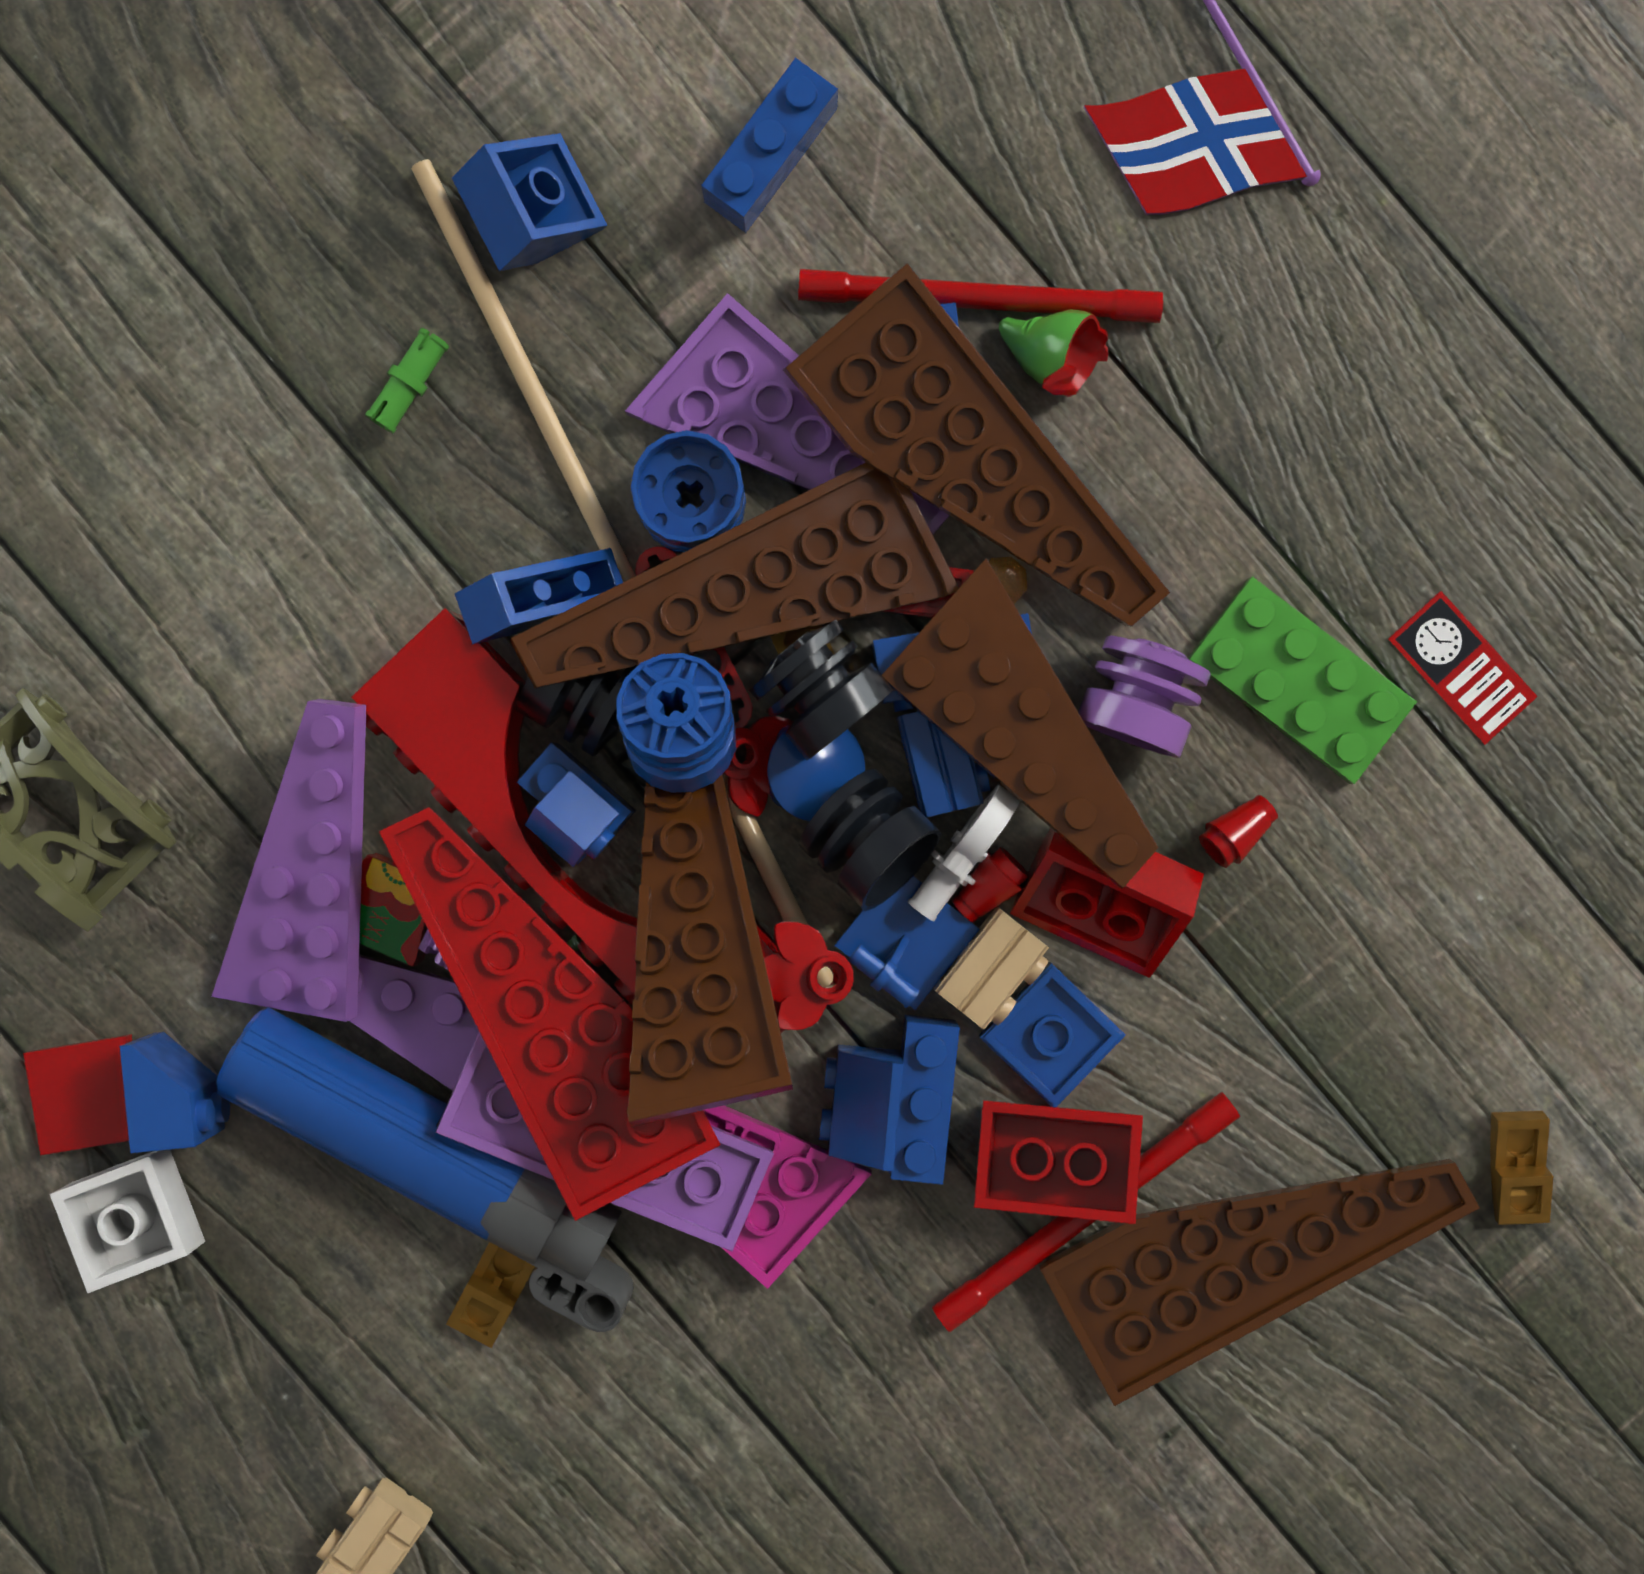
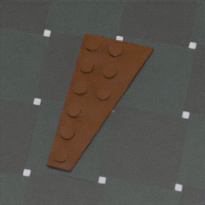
M986 558L887 668L882 676L898 695L1115 885L1122 889L1159 847Z

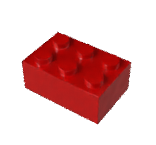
M983 1100L974 1208L1136 1224L1143 1115Z

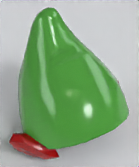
M1070 309L1028 320L1006 317L999 322L1001 337L1021 368L1034 380L1042 384V388L1053 395H1063L1065 397L1076 395L1091 375L1097 362L1108 361L1107 331L1100 328L1096 316L1088 312Z

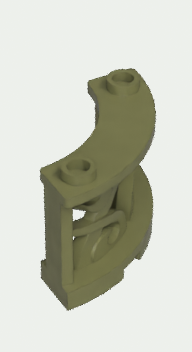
M22 688L15 695L19 702L0 720V798L3 795L12 796L9 788L4 785L7 783L10 784L14 797V806L9 812L4 813L0 808V862L9 871L16 864H19L26 871L24 875L29 880L34 878L37 881L39 887L34 891L35 894L73 923L89 932L103 918L100 911L165 848L169 850L177 842L167 826L171 822V818L154 801L147 799L143 803L93 757L65 723L64 719L67 717V713L55 700L46 694L37 698L28 690ZM37 727L41 738L39 744L32 748L29 737L26 736ZM17 745L18 755L21 759L18 762L15 761L12 750ZM55 750H57L67 762L50 760ZM48 777L73 782L79 807V837L64 831H42L26 838L19 831L25 823L29 811V794L24 779ZM98 792L113 806L101 810ZM125 819L136 825L146 836L121 859L101 849V842L123 843L129 841L130 839L121 837L116 832L118 821ZM52 842H60L76 849V853L73 854L68 850H60L62 858L60 862L54 863L47 856V847ZM98 861L113 866L90 891L87 889L96 871Z

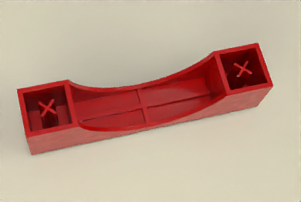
M444 608L351 698L357 704L366 705V727L377 736L384 733L390 737L398 746L393 751V754L400 763L414 775L420 771L435 785L430 790L432 796L448 812L453 813L457 810L470 821L472 825L467 828L470 836L484 850L490 852L494 848L509 862L504 867L507 875L521 889L526 891L531 887L546 901L540 906L545 915L562 930L568 925L582 939L577 945L579 950L597 968H600L604 963L619 978L614 983V986L633 1005L636 980L637 917L607 905L580 887L555 861L542 840L525 826L530 814L524 799L523 788L517 783L521 778L519 750L525 715L515 710L525 681L487 641L473 645L462 615ZM757 926L763 957L778 953L776 944ZM774 1001L776 1014H778L780 1002Z

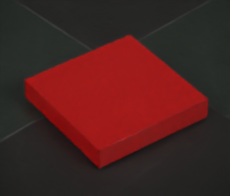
M132 1034L23 1053L40 1156L129 1141L120 1046L133 1041Z

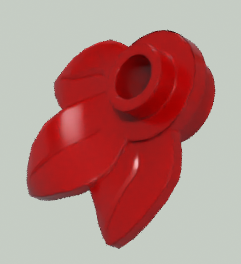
M765 716L759 718L749 729L735 727L736 749L739 745L743 744L747 751L746 759L739 763L734 753L729 768L723 775L728 777L729 797L741 811L758 817L762 814L767 803L768 794H770L767 776L769 755L778 732L783 727L791 725L793 721L777 716Z
M785 921L774 926L778 953L764 957L773 1001L780 1002L777 1014L779 1028L803 1030L819 1021L827 1005L835 1004L849 994L853 985L854 974L851 964L842 954L827 949L826 943L818 930L799 922ZM828 967L833 973V981L829 986L823 988L818 983L817 975L822 968Z

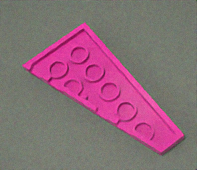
M725 1105L703 1110L710 1125L768 1148L774 1153L733 1251L722 1248L768 1289L870 1177L872 1169L829 1156V1151Z

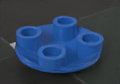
M790 725L783 727L778 732L767 765L770 796L777 806L782 807L796 818L810 821L820 807L839 788L853 777L865 771V760L860 744L848 729L809 760L803 757L785 735Z

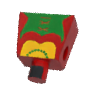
M378 853L368 854L362 861L360 944L413 967L423 962L426 953L418 948L428 928L393 859Z

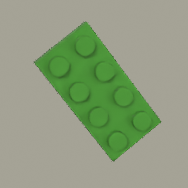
M1253 576L1247 579L1188 657L1192 662L1209 670L1211 673L1210 679L1349 784H1355L1417 703L1415 699Z

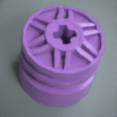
M1112 635L1106 636L1102 649L1109 655L1121 660L1122 664L1103 660L1097 661L1095 669L1104 677L1114 681L1112 690L1103 688L1086 689L1078 711L1085 725L1095 731L1140 748L1180 758L1192 725L1184 718L1172 713L1174 704L1199 706L1202 700L1200 695L1181 685L1183 682L1200 687L1207 686L1211 676L1210 671L1192 662L1183 653L1165 645L1140 638L1127 639Z

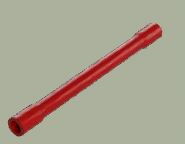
M800 269L798 301L829 303L862 302L890 277L851 275L844 271ZM920 279L940 304L956 303V308L1054 314L1073 309L1088 312L1096 317H1108L1115 321L1160 323L1163 312V292L1128 289L1102 291Z
M1220 1092L1189 1115L1182 1125L1140 1155L1138 1190L1196 1146L1208 1142L1241 1117L1223 1092ZM1056 1217L976 1278L967 1280L933 1305L934 1313L947 1331L952 1332L983 1309L990 1299L1097 1220Z

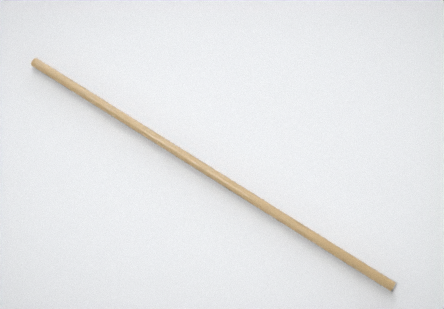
M429 159L419 161L411 169L599 549H612L623 582L635 577L636 575ZM722 774L731 816L783 921L799 922L808 925L755 816L741 811L734 805L729 797L728 777ZM828 967L822 968L817 975L818 983L823 988L829 986L833 981V973Z

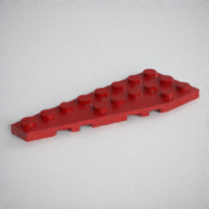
M430 807L379 831L575 1221L720 1146L703 1110L631 1127L627 1107H629V1063L632 1052L633 1008Z

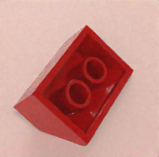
M1050 828L1039 847L1028 871L1029 877L1023 882V890L1018 893L1010 914L1150 978L1193 919L1204 874L1155 852L1126 886L1120 889Z

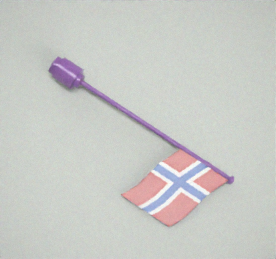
M1203 0L1242 69L1187 78L1127 101L1104 105H1084L1083 107L1146 215H1163L1187 211L1252 187L1303 179L1301 182L1305 186H1314L1321 177L1320 170L1313 171L1215 0Z

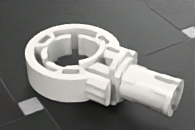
M998 784L984 799V804H980L960 832L957 830L951 838L953 843L945 855L942 856L935 850L931 853L934 857L932 862L936 866L914 896L908 900V903L934 922L941 909L949 901L960 884L966 886L968 883L974 885L976 881L968 873L977 862L981 863L987 857L986 851L1009 822L1020 800Z

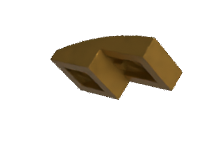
M1543 1111L1491 1112V1184L1495 1220L1498 1225L1550 1223L1554 1176L1546 1167L1550 1119Z
M489 1242L446 1325L492 1348L535 1266Z

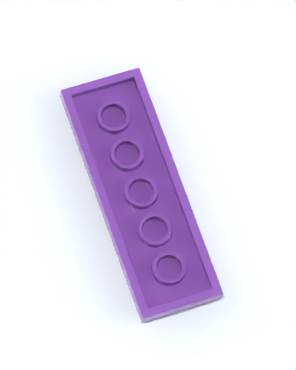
M479 1032L438 1124L436 1133L554 1180ZM711 1125L720 1146L611 1202L654 1221L733 1251L774 1153L768 1148Z

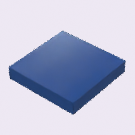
M1049 962L1039 977L1031 985L1028 984L1014 998L1016 1004L1004 1021L998 1026L991 1022L978 1036L1051 1107H1057L1126 1034Z

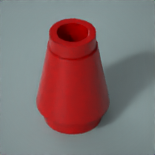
M1257 795L1252 800L1208 822L1205 825L1206 831L1199 836L1200 843L1207 854L1218 865L1227 868L1233 862L1240 864L1271 827V824L1278 819V814L1266 798Z
M999 847L993 854L987 852V857L979 863L971 875L976 881L974 885L968 883L966 886H963L959 894L952 900L955 907L972 923L980 916H984L1022 891V883L1029 877L1024 867L1003 847Z

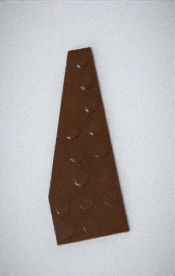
M908 263L783 369L785 374L850 453L1124 626L1132 627L1170 593Z

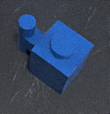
M569 771L536 805L525 826L574 867L587 855L594 860L610 843L615 835L608 828L619 813L574 773Z

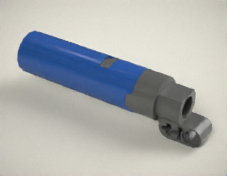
M269 1007L256 1013L247 1023L220 1069L216 1079L217 1095L535 1266V1269L529 1281L530 1291L541 1304L595 1332H607L618 1325L634 1289L633 1280L626 1270L600 1256L622 1213L621 1210L607 1204L575 1221L555 1180L436 1133L447 1103ZM600 1295L607 1297L609 1300L603 1299Z

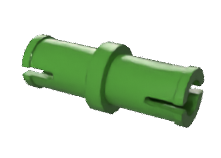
M420 328L419 334L399 365H391L386 373L390 377L371 408L365 413L368 419L381 428L385 427V430L392 434L397 430L396 427L416 396L423 397L428 389L425 382L443 354L449 349V345L433 333L429 335L430 332L424 328Z

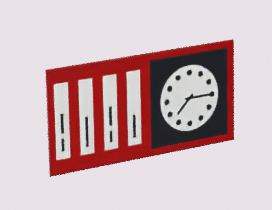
M1442 591L1435 595L1388 639L1484 745L1538 697Z

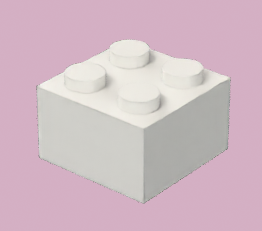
M171 1150L149 1152L73 1181L50 1194L87 1293L185 1257L205 1242Z

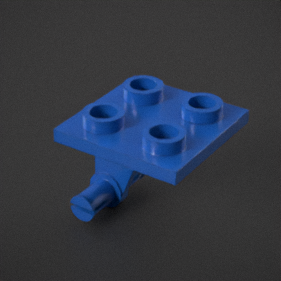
M913 876L900 890L882 904L867 911L862 909L834 946L849 957V963L853 964L872 980L869 985L877 992L882 988L903 1004L905 1008L911 1006L916 1010L980 929L948 903L941 909L934 922L914 909L908 903V900L914 896L922 882Z

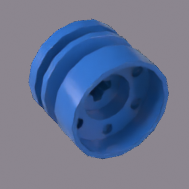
M688 430L666 434L646 447L634 466L631 492L635 509L654 541L669 550L682 554L742 524L747 501L739 463L726 445L709 434ZM687 490L689 493L694 494L701 490L699 495L702 505L696 508L694 505L688 504L682 508L684 503L681 493Z
M685 653L660 654L641 662L625 677L616 697L617 721L623 736L627 755L635 772L649 785L671 793L694 792L714 783L729 768L736 751V728L732 713L730 691L721 673L704 659Z

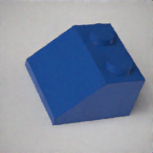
M561 133L484 144L452 177L499 271L537 264L602 231L607 226Z
M165 1032L152 1033L120 1046L130 1153L196 1147L225 1129L224 1122H228L230 1117V1101L217 1095L216 1079L218 1076Z
M838 1044L837 1058L827 1057L824 1088L834 1089L832 1109H822L819 1140L829 1141V1156L883 1171H894L904 1066L899 1050Z

